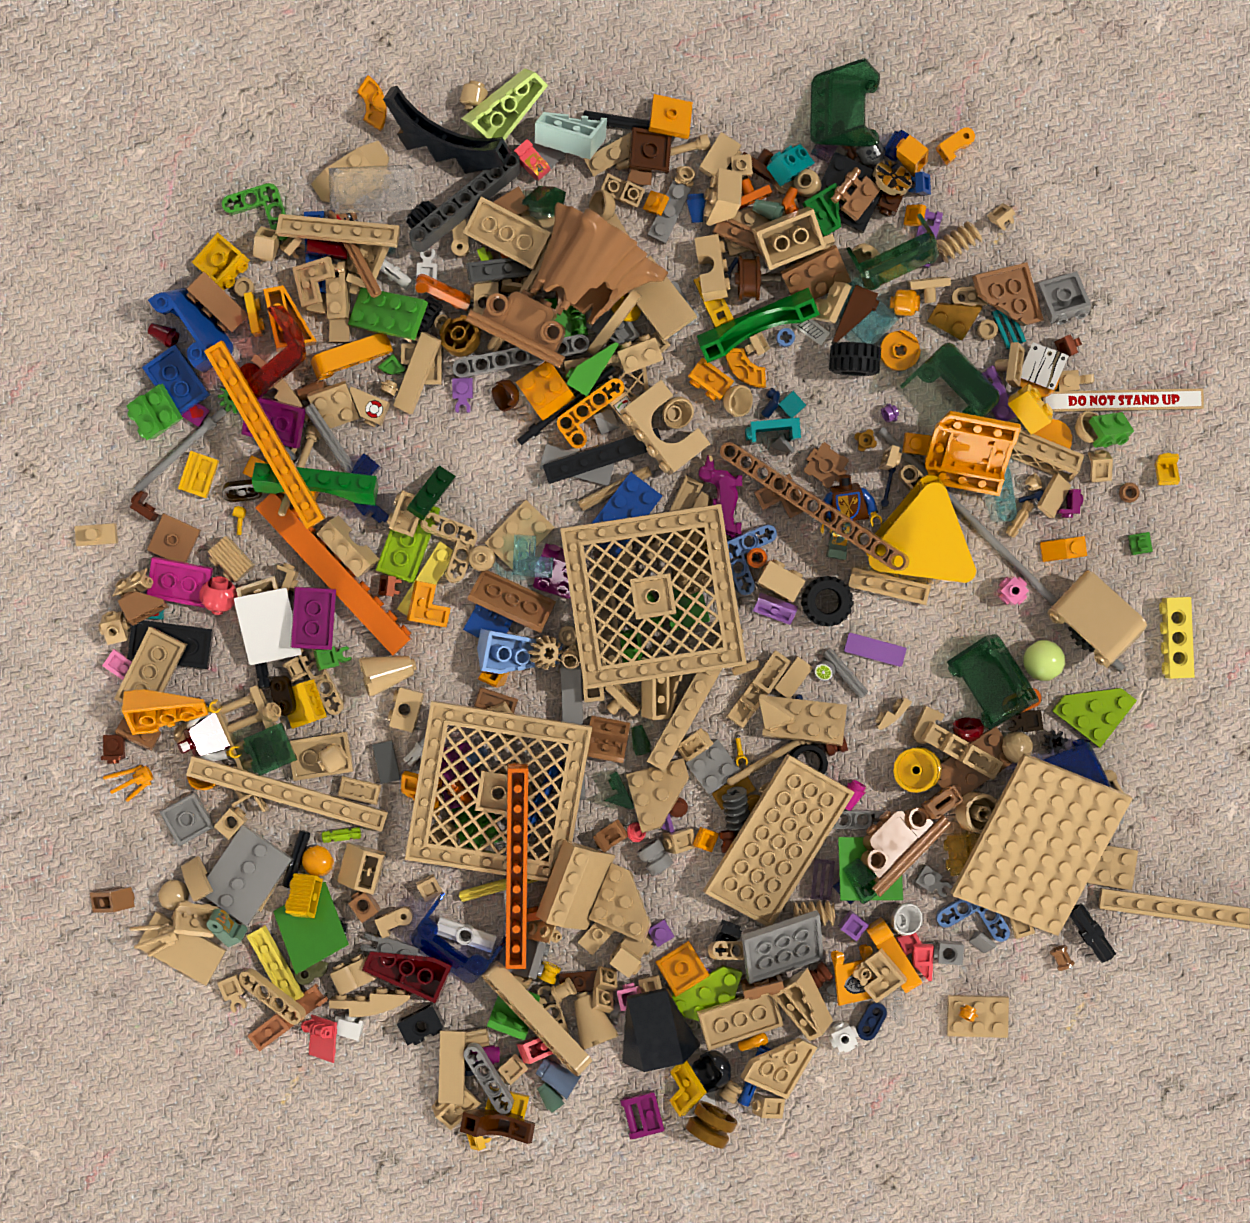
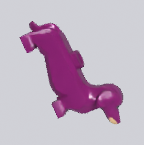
M707 455L705 464L699 468L698 476L701 481L712 483L716 486L717 498H713V505L721 504L726 535L733 538L735 534H741L742 523L737 522L734 525L733 515L738 500L736 486H742V475L734 477L726 470H715L713 457Z

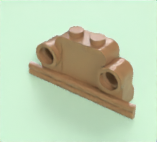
M523 289L522 292L511 293L509 297L499 293L492 294L487 299L483 315L470 310L466 318L467 322L561 368L565 356L557 353L564 339L565 328L561 323L555 321L557 312L551 307V302L543 298L539 301L533 298V293Z
M920 807L907 809L905 812L887 810L880 816V821L876 825L873 824L866 830L867 834L863 838V845L867 851L861 856V864L873 877L876 884L872 889L879 897L951 825L944 815L934 824L927 811Z

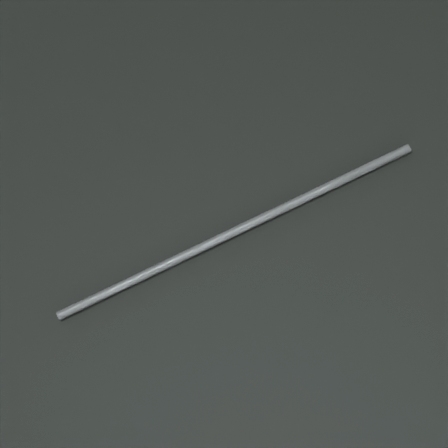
M882 427L878 433L890 445L900 447L899 452L902 453L903 446ZM902 453V457L910 465L915 466L924 476L928 475L927 470L911 454ZM947 490L953 508L1053 606L1058 599ZM1118 659L1112 663L1119 672L1125 668Z

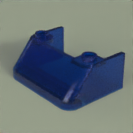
M441 892L411 934V942L429 957H434L452 965L450 972L464 982L474 983L487 970L503 948L506 937L504 936L488 958L480 954L472 955L470 958L465 956L436 935L438 933V925L430 918V915L445 895L444 892Z

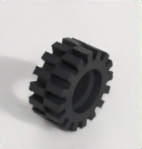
M430 296L425 298L428 304L418 330L419 334L427 332L432 327L443 305Z

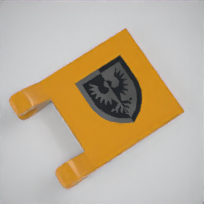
M867 944L859 946L862 960L843 964L844 954L838 950L831 952L835 973L837 1003L839 1006L871 999V996L865 991L860 981L853 977L855 967L872 955V947L867 946Z

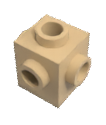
M109 611L105 613L98 624L100 634L104 635L107 645L127 641L130 623L124 617L122 611Z

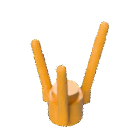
M139 765L132 769L103 776V779L106 780L135 772L132 775L133 779L110 791L113 794L135 782L137 785L142 784L126 798L128 802L145 787L151 785L150 781L154 779L152 772L147 765L144 767Z

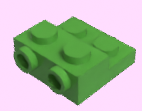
M158 384L145 395L138 396L126 405L129 418L135 421L139 427L137 429L138 434L146 440L157 438L183 419L163 384Z

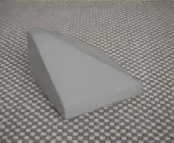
M612 409L593 415L601 435L620 428Z
M781 436L770 445L773 449L790 455L794 452V448L784 436Z

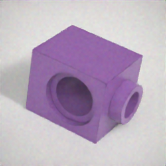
M849 910L838 926L840 930L855 941H858L869 925L865 920Z

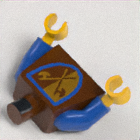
M840 475L839 485L830 487V492L825 495L823 500L854 521L869 519V515H871L870 524L872 527H874L873 519L875 518L879 519L882 525V517L877 515L878 509L871 494L865 488H861L859 483H851V475ZM832 511L827 514V521L832 522L835 519V514ZM824 524L820 526L821 533H824Z

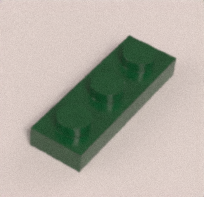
M439 465L410 502L406 510L424 521L456 476Z

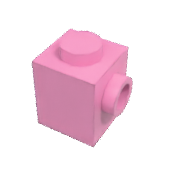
M634 983L622 985L623 989L617 991L621 1011L626 1010L627 996L641 993L640 985L635 986Z

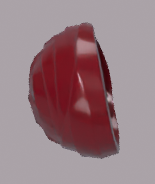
M964 717L955 720L952 729L956 736L968 743H972L982 736L985 723L978 718Z

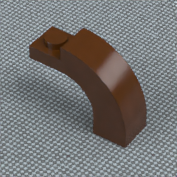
M474 1109L463 1111L460 1132L474 1137L499 1135L530 1144L533 1140L535 1123L525 1120L523 1116L514 1113L501 1114L497 1110Z

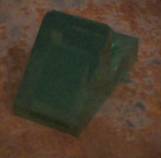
M618 771L610 773L611 778L608 779L612 790L616 789L617 792L604 798V801L630 810L633 809L634 804Z
M859 858L843 868L861 904H865L877 896L872 889L875 885L873 879L877 876Z

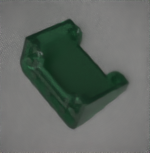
M997 634L983 637L947 661L949 672L954 677L957 676L964 679L983 709L980 720L984 727L989 730L998 727L1039 702L1036 692Z

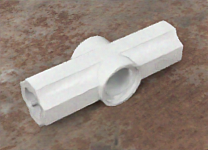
M441 916L434 933L457 941L461 945H469L490 953L497 938V935ZM461 931H469L471 933V938H462L460 934Z

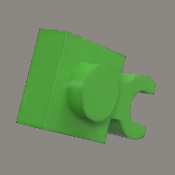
M335 646L332 647V650H315L314 656L318 671L340 666L339 661L342 663L350 661L351 657L345 658L343 656V652L349 650V647H342L337 652Z

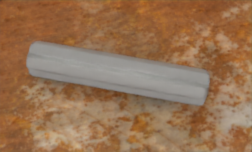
M831 648L823 653L824 658L834 665L837 673L858 697L862 698L868 693V690Z

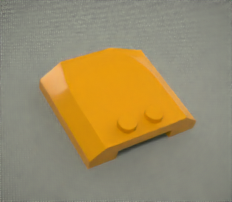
M949 411L934 426L925 458V467L928 475L931 474L939 477L944 486L1000 496L1005 480V471L1013 446L1016 445L1021 424Z

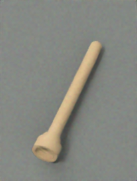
M708 134L700 135V138H697L694 142L671 147L670 156L695 149L703 150V152L710 150ZM629 159L617 163L616 168L618 170L628 168Z
M307 426L305 431L306 442L296 467H305L313 444L321 438V434L315 426ZM286 493L278 510L280 516L286 515L291 503Z
M792 740L728 778L727 784L732 786L801 744L805 745L813 742Z

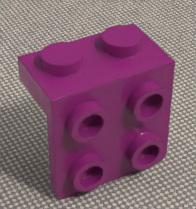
M546 543L541 554L533 587L569 599L571 597L564 550L555 544L550 545Z

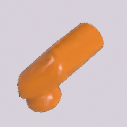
M791 186L782 200V206H784L786 215L799 210L794 202L798 192L797 189Z

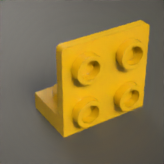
M314 679L292 686L296 700V710L292 714L287 715L292 729L327 717Z

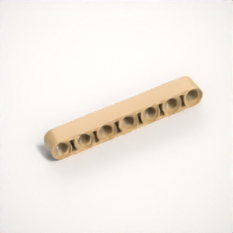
M495 961L482 974L484 981L574 1075L579 1076L592 1062L591 1057L499 961Z

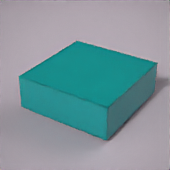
M794 391L779 403V407L789 418H793L807 406Z

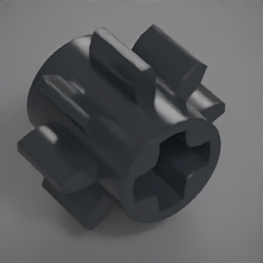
M1051 729V734L1043 735L1046 739L1041 744L1048 747L1046 752L1051 753L1054 749L1055 754L1058 755L1060 749H1067L1064 744L1068 739L1061 737L1063 735L1062 731H1059L1056 735L1055 731ZM1053 738L1058 742L1057 746L1051 742Z

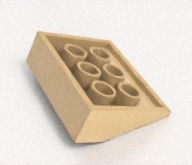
M564 840L536 916L547 924L562 928L588 930L591 922L589 916L616 855Z

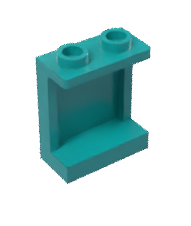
M800 418L750 422L745 429L746 441H750V445H754L757 432L789 430L790 442L798 441L801 438Z

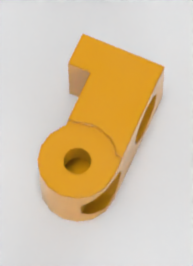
M964 127L936 147V151L946 165L954 161L957 157L955 155L957 151L966 149L973 143L975 133L971 128Z

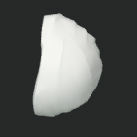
M900 904L891 915L892 928L900 935H911L919 930L923 919L922 913L914 904Z

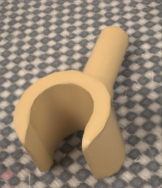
M1112 770L1103 771L1102 775L1105 782L1112 781L1116 790L1123 792L1118 784L1116 773Z

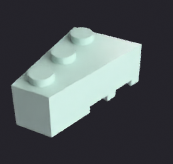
M543 112L535 122V143L560 150L564 153L577 155L581 158L591 159L606 139L607 118L601 117V120L597 121L588 120V116L576 119L569 118V114Z

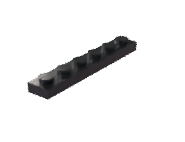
M658 428L653 429L655 435L661 440ZM633 435L542 466L548 484L646 453L647 450L643 441H639Z

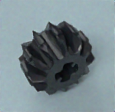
M429 200L422 201L414 209H411L406 223L412 229L436 210L437 207Z

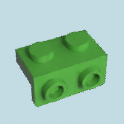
M1123 412L1093 416L1089 420L1090 425L1098 436L1093 443L1095 448H1105L1116 444L1123 445L1134 432Z

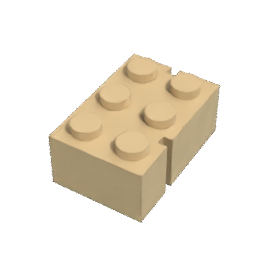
M776 559L766 561L754 583L768 591H774L773 594L787 602H794L805 583V580L802 579L803 575L793 569L789 571L784 569L785 564Z

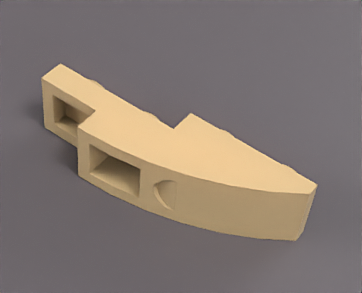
M376 987L375 990L371 991L370 998H367L365 994L347 997V994L340 996L338 993L329 1000V1008L349 1009V1017L372 1016L402 1005L410 1000L412 993L402 988H395V991L387 990L386 987Z

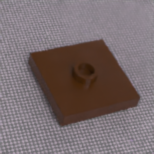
M632 127L628 169L668 174L672 136L651 132L649 129Z

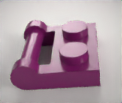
M655 1091L620 1099V1104L624 1107L628 1122L630 1139H637L665 1131ZM637 1103L643 1129H637L632 1104Z

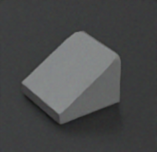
M979 930L969 940L973 946L983 953L997 946L994 941Z

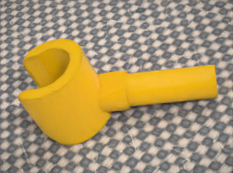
M240 506L234 507L232 516L238 518L237 535H242V522L247 512L245 508Z
M735 738L737 746L736 764L739 767V759L744 758L747 766L748 760L743 754L741 739Z

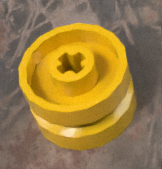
M916 747L905 750L897 757L893 773L895 780L901 788L908 792L918 793L929 790L937 784L941 777L942 767L939 758L934 752L927 748ZM916 766L920 768V772L918 774H916L917 770H914V767Z

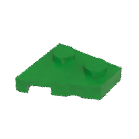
M836 183L802 203L804 208L810 207L814 209L823 237L841 227L839 202L834 203L831 200V197L835 194L834 190L837 188Z

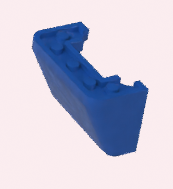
M185 288L160 292L148 299L157 312L164 315L168 313L175 314L178 318L180 317L196 341L187 349V357L194 368L203 373L213 368L204 351L219 341H224L232 354L233 344L227 334L216 324L218 322L214 316L208 317L201 310L203 306L198 301L194 303L187 297L188 291Z

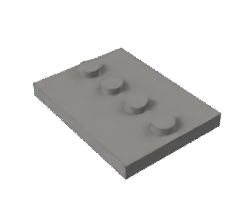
M242 825L208 875L207 879L213 892L205 897L247 926L293 858L246 825Z
M817 910L742 935L748 983L752 984L824 959L821 921Z

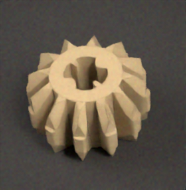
M543 635L542 638H536V643H530L533 650L528 651V653L533 655L530 661L535 662V667H542V669L547 670L549 666L552 668L556 667L555 661H561L558 655L563 654V651L558 650L561 647V643L556 642L555 637L549 638L548 635Z

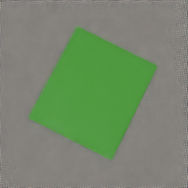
M838 837L840 901L903 900L902 875L881 897L872 889L876 883L861 864V856L867 851L863 845L864 837Z
M326 882L322 883L314 919L292 916L285 912V905L273 911L295 974L302 972L349 945Z

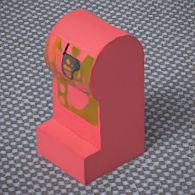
M528 139L514 150V153L519 156L520 165L535 180L539 181L551 171L548 163L533 148V144Z

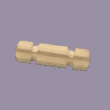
M1025 501L1022 504V509L1017 512L1011 522L1012 525L1007 528L1005 533L1008 536L1015 538L1019 532L1018 529H1021L1027 520L1028 513L1032 512L1034 504L1029 501Z

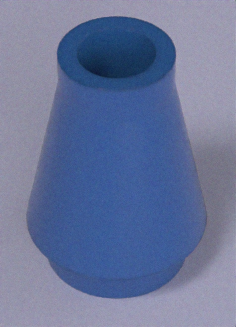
M704 193L688 194L686 202L691 216V223L703 222L706 202Z

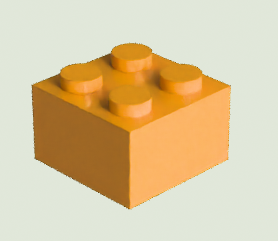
M546 361L516 382L542 420H545L576 398L554 365Z

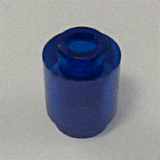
M903 130L899 132L894 131L884 147L886 150L884 155L896 162L898 160L896 157V146L901 139H906L909 134Z

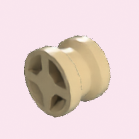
M730 1080L723 1089L719 1090L718 1094L726 1101L735 1104L737 1096L742 1093L743 1088Z

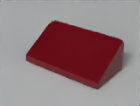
M307 239L305 254L346 260L348 252L342 242Z

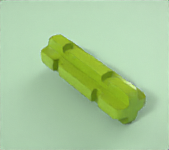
M353 827L351 830L345 828L336 829L332 832L330 830L323 831L321 834L323 843H329L332 840L337 842L350 840V838L360 839L361 829L360 827Z

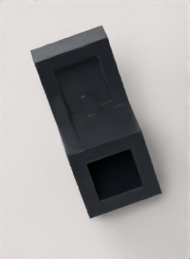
M722 919L712 942L739 940L742 934L741 926ZM715 948V952H726V948Z

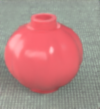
M222 576L213 577L210 579L209 586L208 581L201 587L199 598L207 610H210L215 615H221L235 605L234 598L238 596L236 587L227 578Z

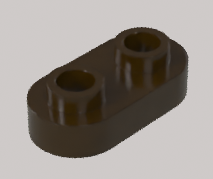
M252 479L230 481L225 483L222 488V496L229 502L256 500L262 496V492H255Z
M284 675L274 677L270 682L273 702L281 708L282 716L290 715L296 710V700L291 681Z

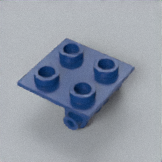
M476 604L463 630L479 638L481 629L507 633L513 620Z

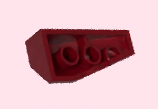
M370 951L362 971L433 1003H437L447 983L452 965L434 957Z

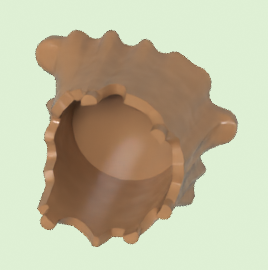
M557 202L555 205V221L552 236L530 292L536 295L542 286L545 292L555 291L557 298L555 310L557 315H561L563 310L567 311L569 306H573L583 315L593 307L591 315L587 320V323L593 326L595 321L604 312L609 311L630 290L649 282H662L668 272L660 265L646 257L648 253L640 249L635 240L619 228L608 223L596 212L586 209L583 213L572 206H566Z

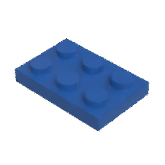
M173 345L142 367L154 386L158 384L165 386L181 415L211 395L177 345Z

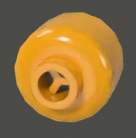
M897 290L895 295L890 298V308H894V313L898 316H913L920 309V295H917L915 290Z

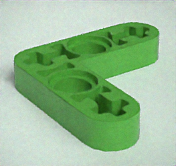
M271 183L227 195L222 200V208L231 215L264 206L270 228L273 230L277 228V223L273 225V222H278V217L274 218L271 216L272 208L279 207L281 214H286L280 192ZM269 188L272 191H275V193L272 194L273 200L275 201L274 203H271L269 196L265 195L266 193H268L267 189ZM254 194L256 196L255 203L247 204L246 196ZM238 197H241V201L244 207H242L240 203L234 205L233 210L227 207V205H229L230 200H232L234 203L240 202ZM280 236L279 241H284L288 237Z

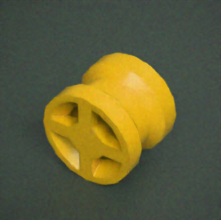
M543 961L542 975L537 977L547 983L555 984V977L560 973L561 968L548 961Z

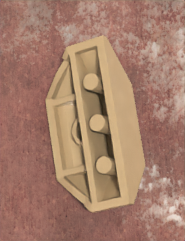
M379 141L360 146L325 168L311 185L322 202L350 206L383 185L390 158Z

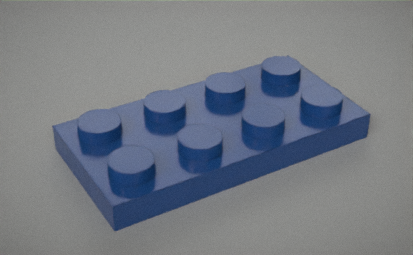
M630 472L591 524L649 515L662 498V495ZM629 540L617 542L625 547ZM611 542L597 545L605 550ZM614 544L608 553L616 558L622 549Z

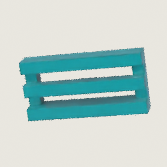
M999 310L991 313L998 326V331L1006 350L1010 349V342L998 316L1000 313L1012 341L1019 342L1020 344L1026 342L1022 329L1017 322L1011 319L1019 337L1018 341L1008 317Z

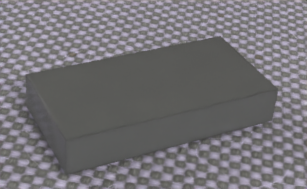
M393 740L373 744L372 747L380 783L401 780Z

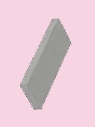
M546 444L540 469H543L542 465L578 454L579 452ZM614 463L573 477L609 486Z

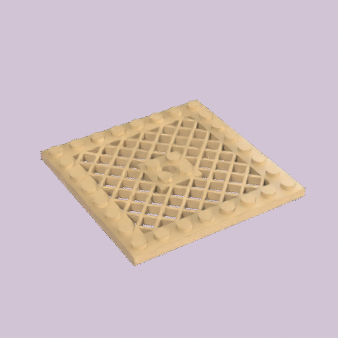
M721 504L560 528L585 690L747 665ZM704 528L705 534H703L698 529ZM691 530L686 538L678 533ZM694 532L703 538L698 546L688 540ZM671 533L666 541L657 536ZM674 535L683 541L678 549L668 544ZM651 536L646 544L637 539ZM654 538L663 544L657 553L648 547ZM631 539L626 547L617 542ZM634 541L643 547L637 556L628 550ZM705 541L708 554L700 549ZM611 542L605 550L597 545ZM614 544L623 550L617 559L608 553ZM685 544L695 549L689 558L680 552ZM584 546H590L587 549V551L584 552ZM665 546L674 552L669 561L660 555ZM593 547L602 552L597 561L588 556ZM645 549L654 555L649 564L640 559ZM625 552L634 558L629 567L619 561ZM697 552L706 557L701 566L692 561ZM605 555L614 561L608 570L599 564ZM677 555L686 561L681 569L672 564ZM657 558L666 564L661 572L651 567ZM586 559L594 564L589 572H587ZM637 561L646 567L640 576L631 570ZM708 561L710 563L711 574L703 569ZM689 563L698 569L692 578L683 572ZM617 564L626 570L620 579L611 573ZM596 567L606 573L600 582L591 576ZM668 567L678 572L672 581L670 573L663 574ZM648 570L656 574L655 576L643 577ZM628 572L636 577L635 579H630L631 587L623 582ZM700 572L709 577L704 586L695 581ZM608 575L617 581L612 590L602 584ZM680 575L689 580L684 589L675 584ZM589 579L597 584L592 592H590ZM711 581L713 582L714 594L706 589ZM692 583L701 589L695 598L686 592ZM620 584L629 590L623 599L614 593ZM600 587L609 593L603 602L594 596ZM672 587L681 592L675 601ZM651 591L657 592L659 594L658 601L650 602L647 599L648 593ZM703 592L713 598L707 607L698 601ZM631 593L634 607L626 602ZM611 595L620 601L615 610L606 605ZM683 595L692 600L687 610L678 604ZM592 599L600 604L595 613L593 612ZM714 601H716L717 614L709 609ZM695 603L704 609L699 618L689 612ZM623 604L632 610L626 619L617 613ZM603 607L612 613L606 622L597 616ZM676 607L684 612L678 621L670 616L676 614ZM706 612L716 618L710 627L701 621ZM634 613L636 620L643 619L638 627L629 622ZM686 615L696 621L690 630L681 624ZM614 616L623 621L618 630L609 625ZM663 616L658 625L649 619ZM666 618L676 624L670 633L660 627ZM595 619L603 624L598 633L596 631ZM718 620L721 635L712 629ZM646 621L655 627L649 636L640 630ZM698 623L707 629L702 638L692 632ZM626 624L635 630L629 639L620 633ZM678 626L687 632L682 641H679L672 635ZM606 627L615 633L609 642L600 636ZM657 630L667 635L661 645L652 639ZM709 632L719 638L713 647L704 641ZM637 633L647 639L641 648L632 642ZM689 635L699 641L693 650L683 644ZM617 636L626 641L621 650L611 645ZM669 638L679 644L673 653L663 647ZM598 639L606 644L601 653L599 651ZM722 640L723 648L716 649V647ZM649 641L659 647L653 656L643 650ZM701 643L710 649L695 652ZM629 644L638 650L633 659L623 653ZM681 646L690 652L675 655ZM609 647L618 653L612 663L603 657ZM660 650H663L665 653L670 655L655 658L657 654L660 652ZM640 653L644 654L649 658L645 660L635 661ZM620 656L624 657L626 660L629 661L625 663L615 664ZM601 659L609 665L602 666Z
M431 700L405 860L506 875V853L503 852L507 850V845L498 850L493 842L502 837L507 844V837L505 836L507 828L501 830L497 825V822L504 817L507 820V773L496 771L501 767H504L507 771V763L514 758L519 764H523L518 755L527 750L532 758L524 764L529 766L535 761L540 767V770L533 775L528 770V783L532 781L537 788L528 795V801L534 808L528 812V818L537 812L542 819L534 826L528 819L530 827L528 835L534 832L538 840L531 845L527 844V853L530 851L534 858L527 857V879L548 882L563 841L572 842L592 726ZM448 725H452L453 727L447 731ZM462 727L474 730L466 734ZM458 729L464 737L455 743L449 734ZM482 730L494 733L489 737H486ZM479 732L484 740L475 746L470 737ZM502 734L515 735V736H513L512 738H510V739L507 741ZM499 735L504 743L495 749L490 740ZM522 737L533 738L534 740L527 744ZM447 738L452 745L444 750L445 739ZM519 738L524 747L515 752L510 744ZM466 740L472 749L463 754L458 745ZM542 740L554 743L547 747ZM539 742L544 750L535 756L530 747ZM487 743L492 752L483 757L478 749ZM562 743L568 744L567 750ZM559 745L564 753L555 759L550 750ZM507 746L512 755L503 760L498 752ZM455 749L460 757L451 762L446 754ZM475 752L480 760L471 765L466 757ZM547 753L552 762L543 767L538 759ZM495 755L500 764L492 769L486 760ZM443 757L448 766L440 770ZM566 757L563 770L558 762ZM463 760L468 769L460 774L455 765ZM483 763L488 770L482 769L481 776H479L475 768ZM556 765L560 773L551 778L546 770ZM451 768L457 777L448 782L443 773ZM472 772L477 780L468 785L463 777ZM544 773L549 781L540 786L535 778ZM440 777L445 785L437 790ZM562 777L561 788L559 789L555 781ZM460 780L465 788L456 793L451 785ZM479 784L478 794L476 796L471 788ZM552 784L557 792L548 798L543 790ZM448 788L453 797L445 802L440 793ZM494 789H503L504 795L501 798L494 797L492 794ZM468 791L473 800L465 805L460 796ZM540 792L545 801L536 806L531 798ZM559 796L558 806L556 809V807L553 805L551 801H553L555 798ZM437 797L438 800L441 802V805L434 809L435 799ZM457 800L462 808L453 813L448 805ZM476 803L475 810L481 812L473 816L468 808ZM549 804L554 812L544 817L540 809ZM445 808L450 816L441 821L436 813ZM465 811L470 819L461 824L456 816ZM489 813H495V814H501V815H499L498 817H496L495 819H493ZM485 814L490 822L481 827L477 819ZM556 816L553 829L548 821ZM432 817H434L438 825L431 829ZM453 819L458 828L450 833L445 824ZM473 822L478 831L470 836L465 827ZM545 823L550 832L541 837L536 829ZM494 826L498 834L490 839L485 831ZM442 828L447 836L438 841L433 833ZM462 831L467 839L458 844L453 836ZM482 834L487 842L478 847L473 839ZM429 836L432 838V840H433L434 842H429V841H428V840H429ZM552 836L551 846L549 848L545 840ZM450 839L454 845H448L443 843ZM470 842L474 848L463 846ZM542 843L547 851L538 856L533 848ZM490 845L494 852L483 849Z

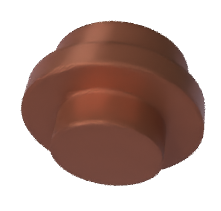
M679 797L670 814L674 817L684 816L688 811L687 802Z

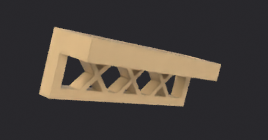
M1023 429L1020 430L1016 445L1013 446L1014 450H1012L1010 458L1051 475L1059 473L1068 482H1071L1078 474L1084 458L1083 454L1035 434L1031 435Z

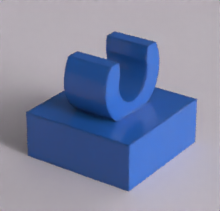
M923 171L916 172L915 177H911L912 182H915L916 186L909 189V192L918 193L923 196L931 195L930 174Z

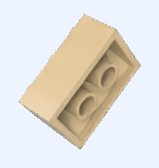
M805 207L752 228L757 247L769 270L826 248L814 209L810 207Z

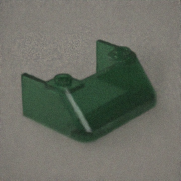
M921 213L917 217L924 234L859 264L851 248H846L856 274L864 288L875 290L880 285L936 261L939 256L937 240Z
M952 343L941 345L900 385L903 389L916 376L926 383H932L941 376L968 405L962 413L986 417L1000 401L999 391Z

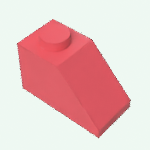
M537 1036L516 1044L522 1061L526 1064H531L553 1054Z

